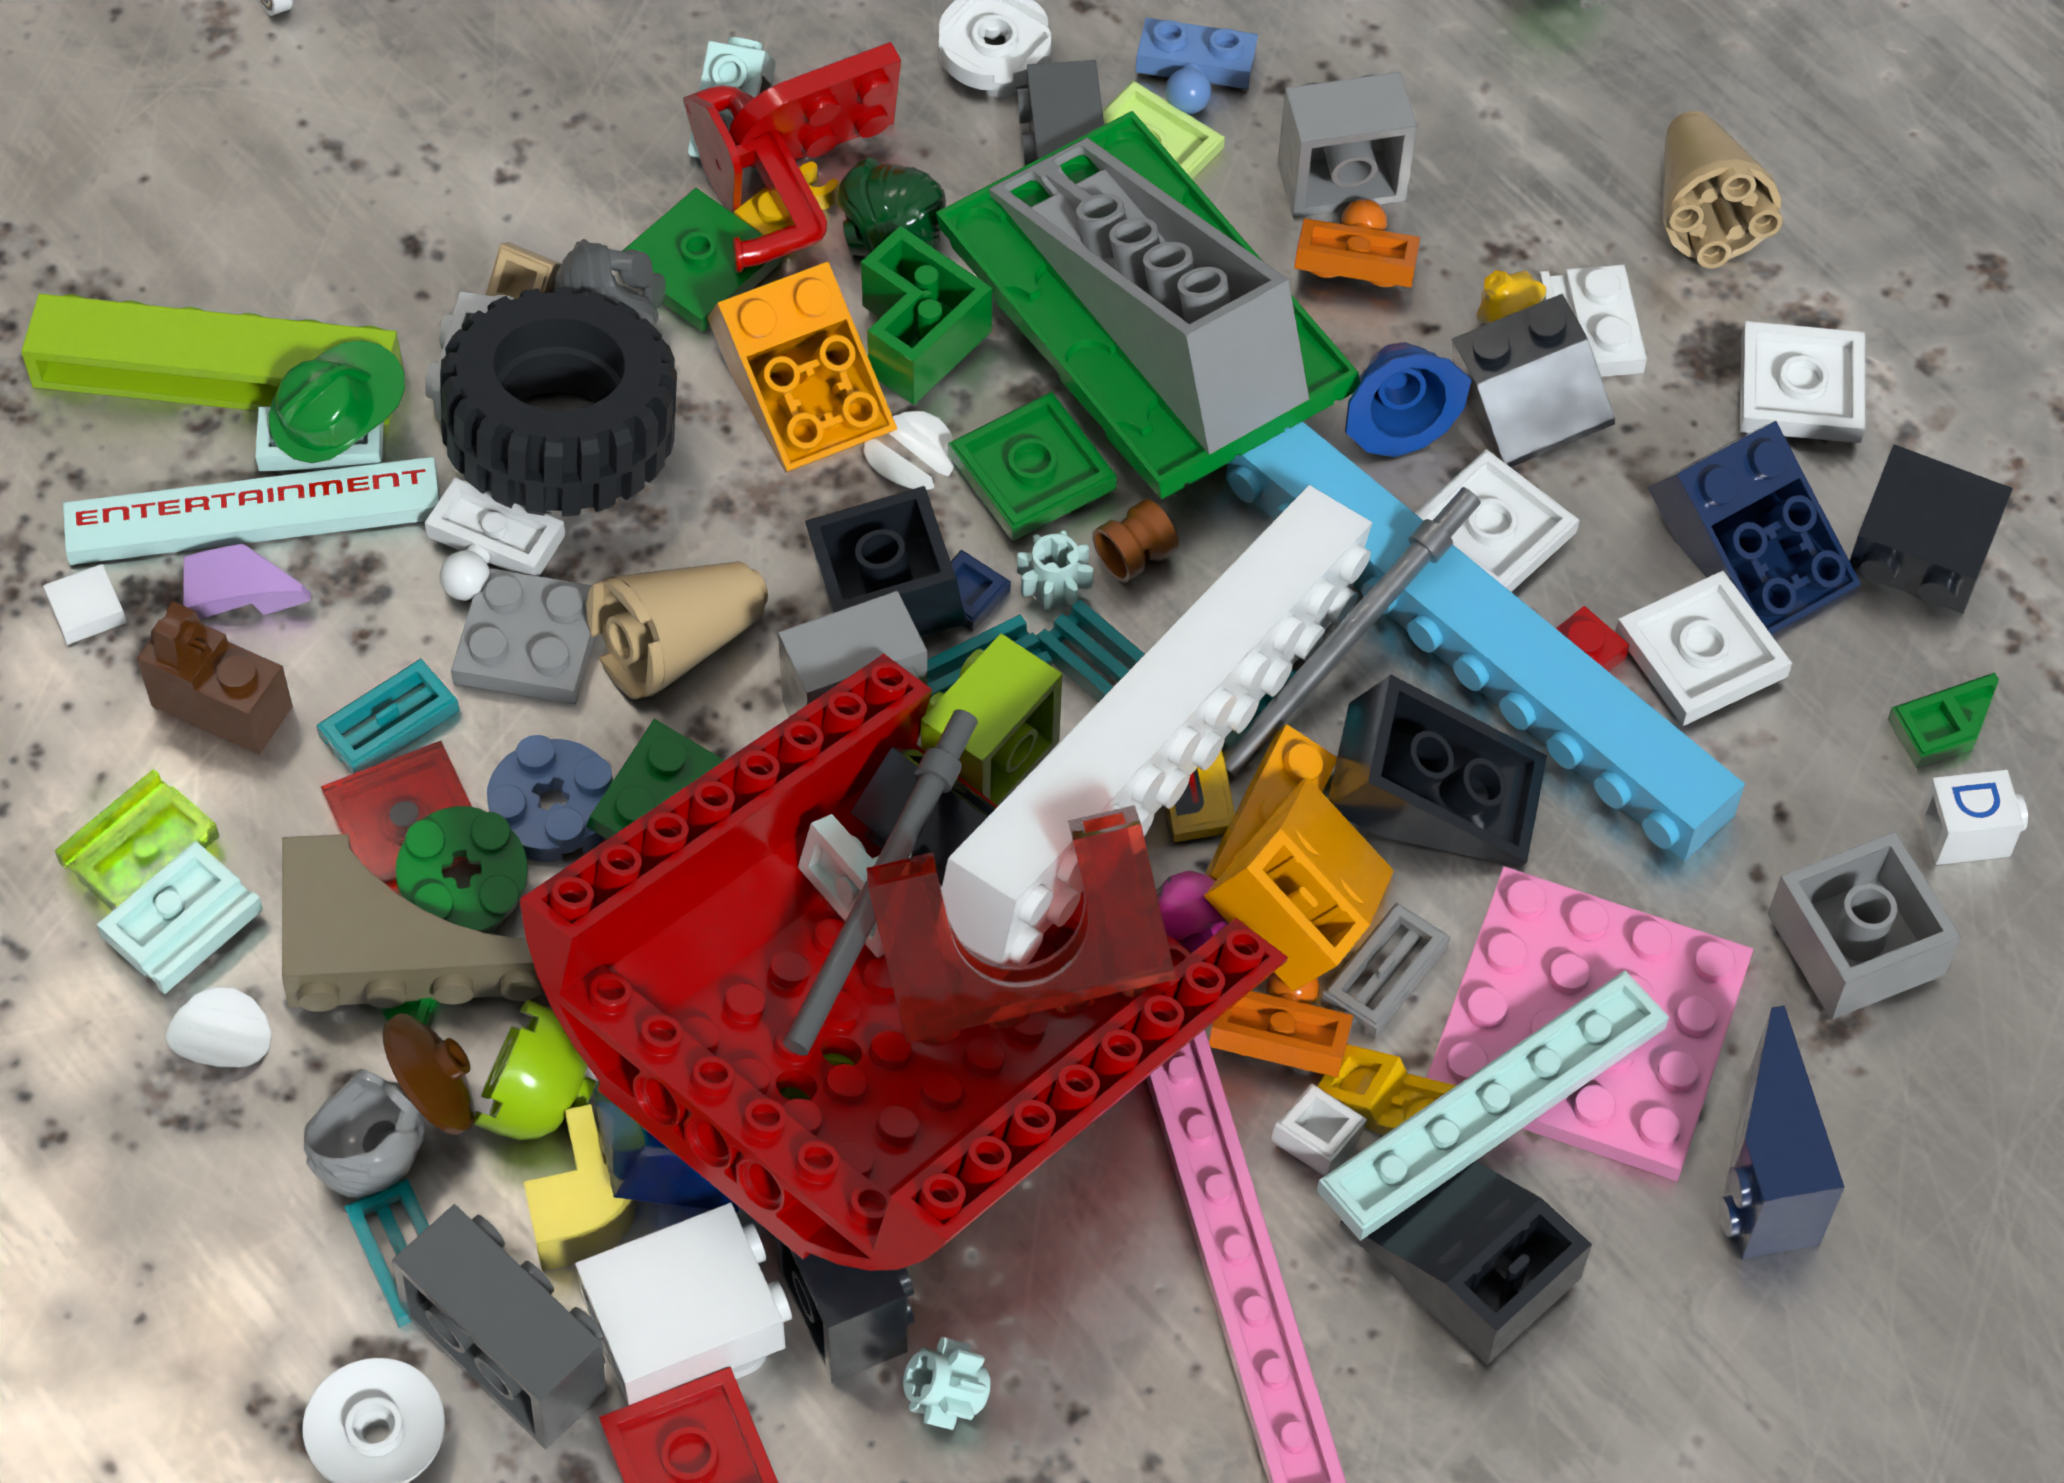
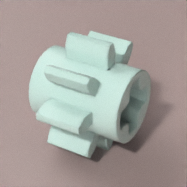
M1066 531L1043 537L1038 534L1034 535L1032 554L1022 552L1017 555V573L1022 576L1021 595L1023 597L1033 595L1038 602L1043 604L1044 610H1049L1051 607H1061L1066 604L1071 606L1075 604L1078 600V587L1089 589L1093 586L1094 568L1088 565L1089 546L1087 544L1077 546L1067 536Z
M946 1337L940 1338L937 1350L922 1347L910 1359L904 1372L903 1388L906 1397L911 1401L910 1411L924 1414V1423L949 1430H953L957 1417L972 1420L974 1415L983 1409L990 1393V1376L987 1369L982 1366L985 1361L984 1356L971 1353L968 1343Z

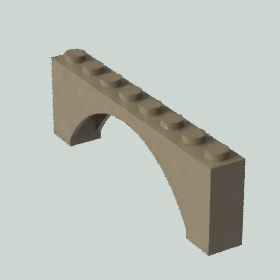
M349 834L282 837V980L288 1008L302 1007L305 1010L314 1012L332 1010L338 1005L370 1004L378 1008H393L405 1002L418 1001V999L433 998L440 1003L454 1005L468 1002L472 998L503 996L513 1001H525L533 999L539 994H545L536 974L526 938L483 933L453 924L422 910L395 893L368 870L352 852Z

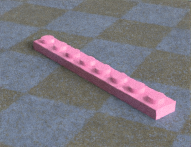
M1203 1030L1146 1079L1268 1483H1346L1205 1030Z

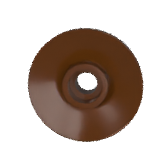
M397 1014L389 1019L383 1028V1046L390 1068L408 1099L438 1129L452 1135H458L468 1130L473 1124L475 1107L471 1088L466 1074L470 1072L471 1066L462 1047L451 1038L443 1040L436 1032L413 1016Z

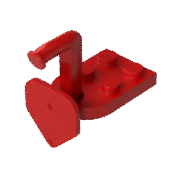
M892 42L783 81L763 91L755 98L736 87L726 85L709 87L683 97L684 107L704 172L723 207L730 212H734L741 206L742 168L748 166L757 168L787 224V227L754 239L741 241L739 237H734L732 240V251L736 272L740 273L745 267L761 265L815 245L826 235L827 220L825 214L799 169L796 160L807 156L811 158L823 156L836 145L860 136L862 138L876 136L889 125L894 124L901 58ZM726 109L729 110L734 119L729 131L719 112Z

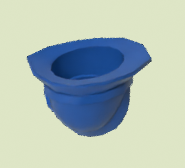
M1407 342L1388 344L1371 357L1367 368L1363 370L1359 377L1360 384L1348 400L1345 433L1367 453L1398 457L1425 448L1446 433L1462 413L1466 405L1472 379L1450 359L1438 357L1434 352L1427 351L1425 348Z

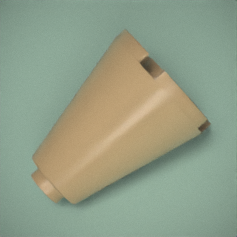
M740 561L611 576L589 588L586 601L588 627L591 637L599 634L603 636L609 653L599 658L615 685L632 699L654 696L760 620L764 615L765 604L768 601V590L760 573L755 569H750L745 563Z

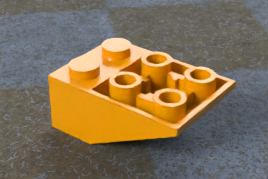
M828 261L718 302L707 316L728 370L785 473L898 429Z
M1306 777L1204 894V897L1228 923L1237 918L1288 957L1287 961L1275 971V974L1294 992L1338 966L1370 926L1394 870L1317 786Z

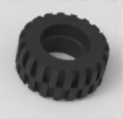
M556 287L555 293H540L539 288L525 290L520 293L519 298L510 300L507 296L491 302L487 306L486 313L480 310L475 312L462 324V330L459 329L452 335L445 347L446 356L441 360L440 369L442 441L447 447V456L454 468L461 474L465 473V480L482 494L487 490L492 492V499L495 502L512 508L514 503L525 506L527 513L542 516L545 515V510L562 511V517L579 516L581 509L591 507L594 508L595 512H599L613 507L618 497L628 500L644 489L645 481L650 483L665 467V459L672 452L675 435L677 371L674 369L675 358L670 346L662 339V334L646 318L639 321V313L623 302L616 306L609 303L606 295L589 291L588 296L574 294L573 288ZM563 392L584 396L597 403L572 410H550L535 407L520 400L537 394Z

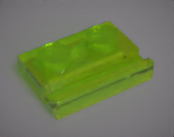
M152 769L54 851L59 864L65 869H70L77 876L80 883L113 911L195 841L206 849L220 835L214 821L174 786H168L161 779L160 774Z

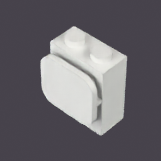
M732 1203L575 1263L580 1293L590 1317L603 1333L604 1338L601 1342L627 1406L731 1367L735 1379L741 1378L759 1369L768 1355L786 1348L783 1322L792 1319L787 1298L778 1280L767 1284L758 1264L766 1261L765 1251L758 1232L752 1222L740 1224Z

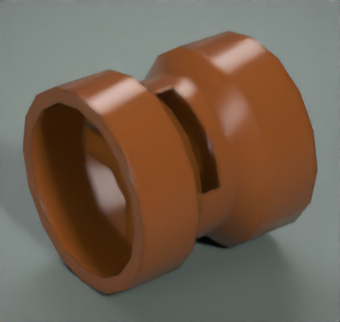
M1144 499L1132 506L1127 511L1126 518L1121 522L1109 520L1096 528L1092 534L1094 548L1099 559L1114 578L1124 583L1144 571L1145 562L1150 560L1162 561L1175 553L1179 546L1177 533L1172 522L1159 505L1150 499Z

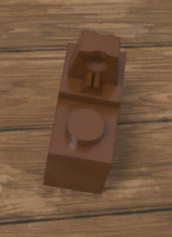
M174 601L168 606L165 617L158 620L151 630V639L137 657L151 706L259 755L293 707L282 665L228 642L226 634L202 624L195 610Z

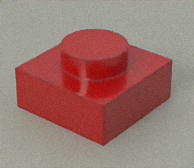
M1586 606L1581 607L1556 627L1559 632L1608 672L1627 656L1629 643Z

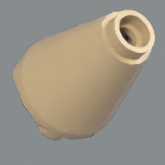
M1690 111L1677 116L1668 127L1664 153L1663 223L1672 245L1687 257L1697 259L1702 267L1710 269L1723 266L1729 259L1752 250L1765 238L1775 235L1782 226L1783 218L1780 213L1782 200L1772 175L1725 129L1705 113Z

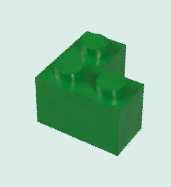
M899 226L861 261L862 306L880 318L867 330L869 361L879 382L915 405L992 332V287L902 226Z

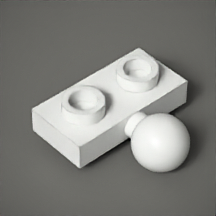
M456 477L424 523L428 538L460 550L450 555L443 562L440 570V581L447 594L463 601L472 600L474 594L483 590L490 578L488 562L514 573L540 576L566 536L564 521L547 514L544 516L529 514L526 512L525 506L515 503L512 508L506 507L492 499V492L487 490L482 494L470 483Z

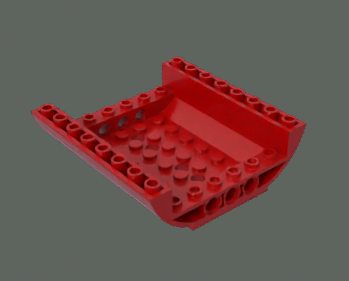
M884 653L521 897L520 900L525 938L538 979L555 1016L572 1045L599 1080L598 1091L803 1260L808 1255L813 1254L838 1265L868 1271L899 1270L926 1260L1269 977L1288 959L1285 954L1237 918L1191 953L1102 884L1096 887L1090 883L1081 892L1079 903L1067 922L1061 927L1052 924L1043 933L1040 947L1030 962L1023 968L1014 965L995 984L969 966L960 965L952 955L930 942L941 891L928 885L914 873V869L918 864L910 859L902 911L888 953L877 958L864 944L808 1055L802 1056L788 1050L783 1045V1041L845 923L844 919L798 868L810 824L832 814L850 835L856 837L862 843L866 853L872 859L879 856L882 849L871 842L864 834L868 826L850 812L892 747L919 750L921 753H925L917 745L921 732V719L926 714L932 689ZM957 777V779L960 782L965 784L967 787H969L971 790H973L975 793H977L979 796H981L995 808L998 807L995 803H993L990 799H988L986 796H984L982 793H980L978 790H976L974 787H972L970 784L964 781L961 777ZM926 988L935 992L940 998L928 997L921 999L911 989ZM831 1053L844 1055L854 1063V1066L849 1064L835 1066L829 1063L824 1058V1055ZM785 1087L797 1088L805 1092L810 1100H789L782 1096L778 1090Z

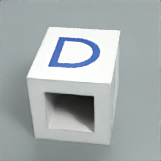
M2008 770L1932 778L1920 809L1935 865L2010 857L2021 831H2025L2028 824V811L2025 799L2021 793L2014 792Z

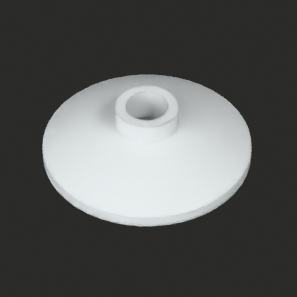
M369 1358L355 1361L330 1374L312 1394L303 1418V1439L308 1456L319 1473L331 1483H409L431 1464L440 1449L445 1432L443 1404L432 1382L415 1367L402 1361L388 1358ZM377 1426L385 1427L390 1431L388 1437L378 1443H369L364 1439L366 1433Z

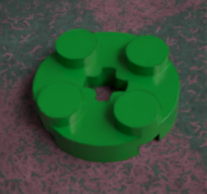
M453 806L429 814L409 828L397 855L396 886L401 897L422 910L448 922L488 934L505 922V918L519 904L526 888L527 858L519 837L510 829L509 823L503 816L495 812H486L480 808ZM455 857H466L469 864H477L481 873L471 876L470 887L458 888L455 878H444L443 868L452 866Z

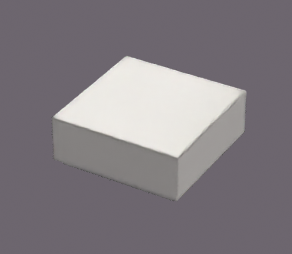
M103 564L43 585L67 645L127 623L121 604Z

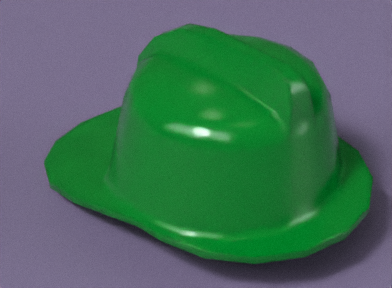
M364 340L343 342L326 350L313 360L301 362L291 368L280 381L277 393L271 404L268 414L269 427L275 443L280 450L294 460L312 464L335 458L384 422L396 410L405 391L404 370L393 353L380 344Z

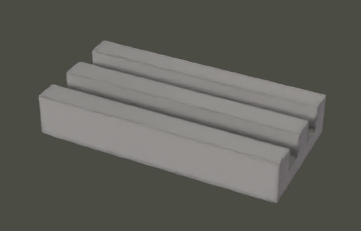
M1396 902L1324 990L1320 1004L1327 1009L1332 1010L1336 1007L1343 1013L1354 1015L1352 1025L1358 1021L1365 1026L1364 1033L1375 1039L1449 946L1450 936ZM1402 924L1410 929L1356 997L1353 998L1346 992L1400 925ZM1423 938L1429 941L1374 1011L1368 1008L1369 1004Z

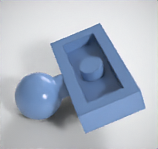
M1145 18L1137 52L1135 72L1170 77L1165 89L1168 103L1182 112L1195 114L1204 109L1210 100V83L1249 89L1257 50L1258 34L1227 28L1221 29L1180 23L1174 20Z

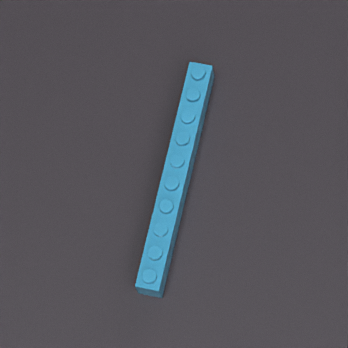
M1304 422L1292 428H1285V432L1241 456H1235L1234 460L1227 463L1226 481L1229 482L1234 493L1245 502H1253L1270 516L1273 521L1310 485L1373 522L1365 548L1371 551V556L1364 571L1353 585L1362 593L1363 597L1411 545L1408 538L1424 521ZM1454 545L1449 548L1437 563L1429 561L1383 613L1403 627L1420 649L1429 653L1433 652L1451 667L1464 686L1470 690L1481 692L1499 707L1505 719L1512 726L1520 730H1526L1547 747L1549 754L1559 765L1566 769H1573L1595 788L1598 796L1607 805L1615 809H1621L1643 828L1646 836L1655 845L1662 849H1669L1683 862L1689 859L1735 817L1745 786L1743 781Z

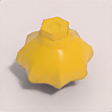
M1495 270L1484 278L1481 304L1476 314L1478 322L1486 325L1542 302L1547 294L1546 286L1534 280L1533 276L1526 270L1510 275L1505 271Z

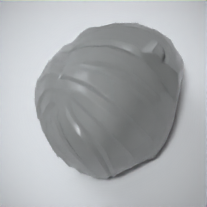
M359 1069L335 1096L327 1098L314 1117L306 1124L304 1132V1151L307 1155L306 1163L326 1186L347 1197L364 1198L377 1192L385 1191L405 1176L414 1163L417 1151H419L424 1138L425 1126L423 1115L411 1103L399 1083L388 1082L367 1070Z

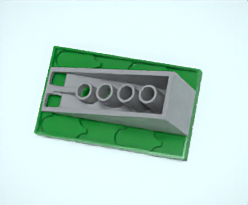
M1133 110L936 212L939 228L949 239L952 249L980 280L992 287V294L997 305L1056 369L1061 382L1105 430L1106 438L1161 499L1184 488V484H1191L1235 459V456H1241L1285 432V428H1292L1334 404V401H1340L1350 396L1360 384L1359 372L1293 297L1289 280L1261 260Z

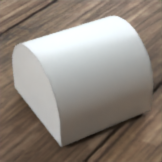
M1311 1083L1275 1124L1271 1141L1323 1176H1326L1346 1162L1363 1133L1367 1119Z

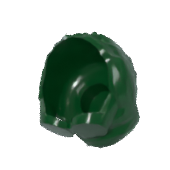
M867 157L859 161L841 180L837 190V205L845 213L846 220L843 221V229L851 254L867 257L899 226H902L933 248L940 243L942 231L939 228L936 212L946 207V197L944 189L941 188V185L930 174L915 167L881 164L874 158ZM855 226H858L862 239L857 238Z

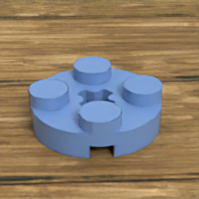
M543 735L528 736L522 739L517 745L516 750L508 754L493 771L486 792L489 812H495L506 819L510 829L519 837L527 859L539 862L563 860V853L574 852L581 847L583 853L596 847L604 839L601 835L587 828L586 825L589 816L613 781L611 766L596 752L580 743L564 739H549ZM557 790L561 791L563 797L568 800L565 805L554 803L549 810L541 808L539 796L546 791Z

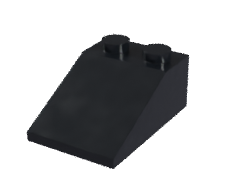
M1391 674L1349 703L1328 799L1348 821L1378 836L1521 867L1528 860L1547 755Z

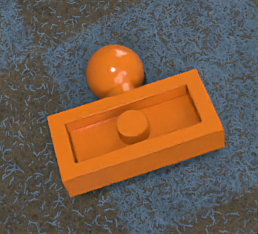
M1358 199L1346 206L1342 212L1340 224L1304 218L1294 269L1310 271L1314 275L1325 278L1342 276L1367 280L1380 287L1398 285L1412 288L1420 237L1387 232V217L1383 208L1373 200Z
M1273 972L1267 983L1268 994L1250 991L1213 1022L1209 1045L1212 1048L1338 1078L1354 1015L1314 1006L1319 995L1318 978L1292 992Z

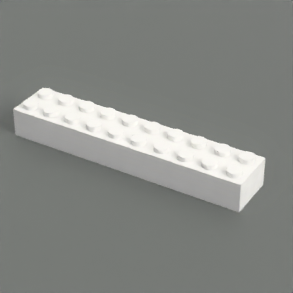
M1309 485L948 858L930 942L995 984L1014 965L1020 968L1026 966L1040 947L1043 933L1052 924L1061 927L1067 922L1079 903L1081 892L1090 883L1097 887L1104 882L1113 869L1120 850L1126 844L1135 847L1140 843L1153 822L1154 814L1162 805L1169 809L1177 803L1188 785L1190 775L1198 767L1205 771L1212 765L1223 747L1224 738L1232 730L1241 733L1252 720L1260 699L1266 693L1272 697L1275 696L1286 683L1291 673L1292 665L1299 657L1307 661L1321 644L1325 635V629L1332 622L1339 625L1352 611L1358 598V593L1352 590L1354 582L1364 571L1371 556V551L1366 549L1365 545L1373 522Z

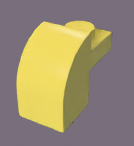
M591 1104L565 1110L576 1170L524 1181L542 1271L573 1265L576 1262L612 1249L626 1235L635 1217L637 1191L632 1158L617 1161L610 1126L597 1129Z

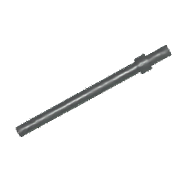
M961 709L955 710L936 747L928 748L925 751L914 773L917 783L783 1041V1045L791 1052L802 1056L808 1055L942 793L951 791L962 769L959 759L978 723L976 717L971 713Z

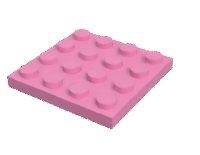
M1504 866L1426 1078L1454 1085L1460 1084L1614 977L1626 971L1669 1016L1666 1029L1522 1129L1678 1182L1754 948Z

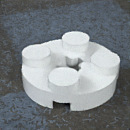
M955 0L944 11L939 22L938 61L941 67L959 82L972 88L985 90L988 95L994 98L1010 97L1016 93L1018 87L1027 84V64L1049 63L1052 33L1048 27V17L1044 9L1034 0ZM999 35L1005 37V43L990 45L985 43L983 38L987 37L994 40Z

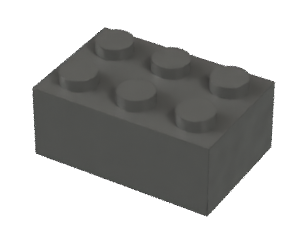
M453 1204L392 1259L400 1306L408 1315V1318L546 1450L606 1393L605 1359L601 1342L604 1338L603 1333L593 1319L583 1310L574 1307L569 1312L551 1295L554 1292V1288L549 1279L537 1266L527 1260L519 1265L502 1249L505 1246L504 1239L487 1219L481 1215H476L471 1220L456 1204Z

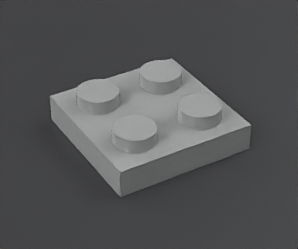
M489 568L490 578L483 590L474 594L451 668L453 684L576 704L595 636L591 637L586 609L588 592L592 585Z

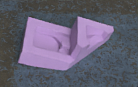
M244 544L225 546L184 556L183 606L195 610L199 619L248 604H253L263 615H267L311 601V593L301 583Z

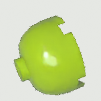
M527 1000L519 1012L530 1016L531 1019L526 1028L521 1027L519 1030L511 1026L483 1088L481 1096L493 1099L489 1114L475 1111L473 1119L474 1125L495 1134L517 1140L539 1139L554 1132L566 1118V1109L588 1104L596 1084V1080L585 1076L587 1064L572 1045L553 1010Z

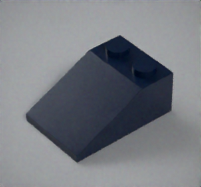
M1785 1005L1771 1008L1752 1060L1724 1196L1720 1197L1718 1201L1722 1229L1727 1237L1735 1236L1742 1259L1819 1246L1845 1188Z

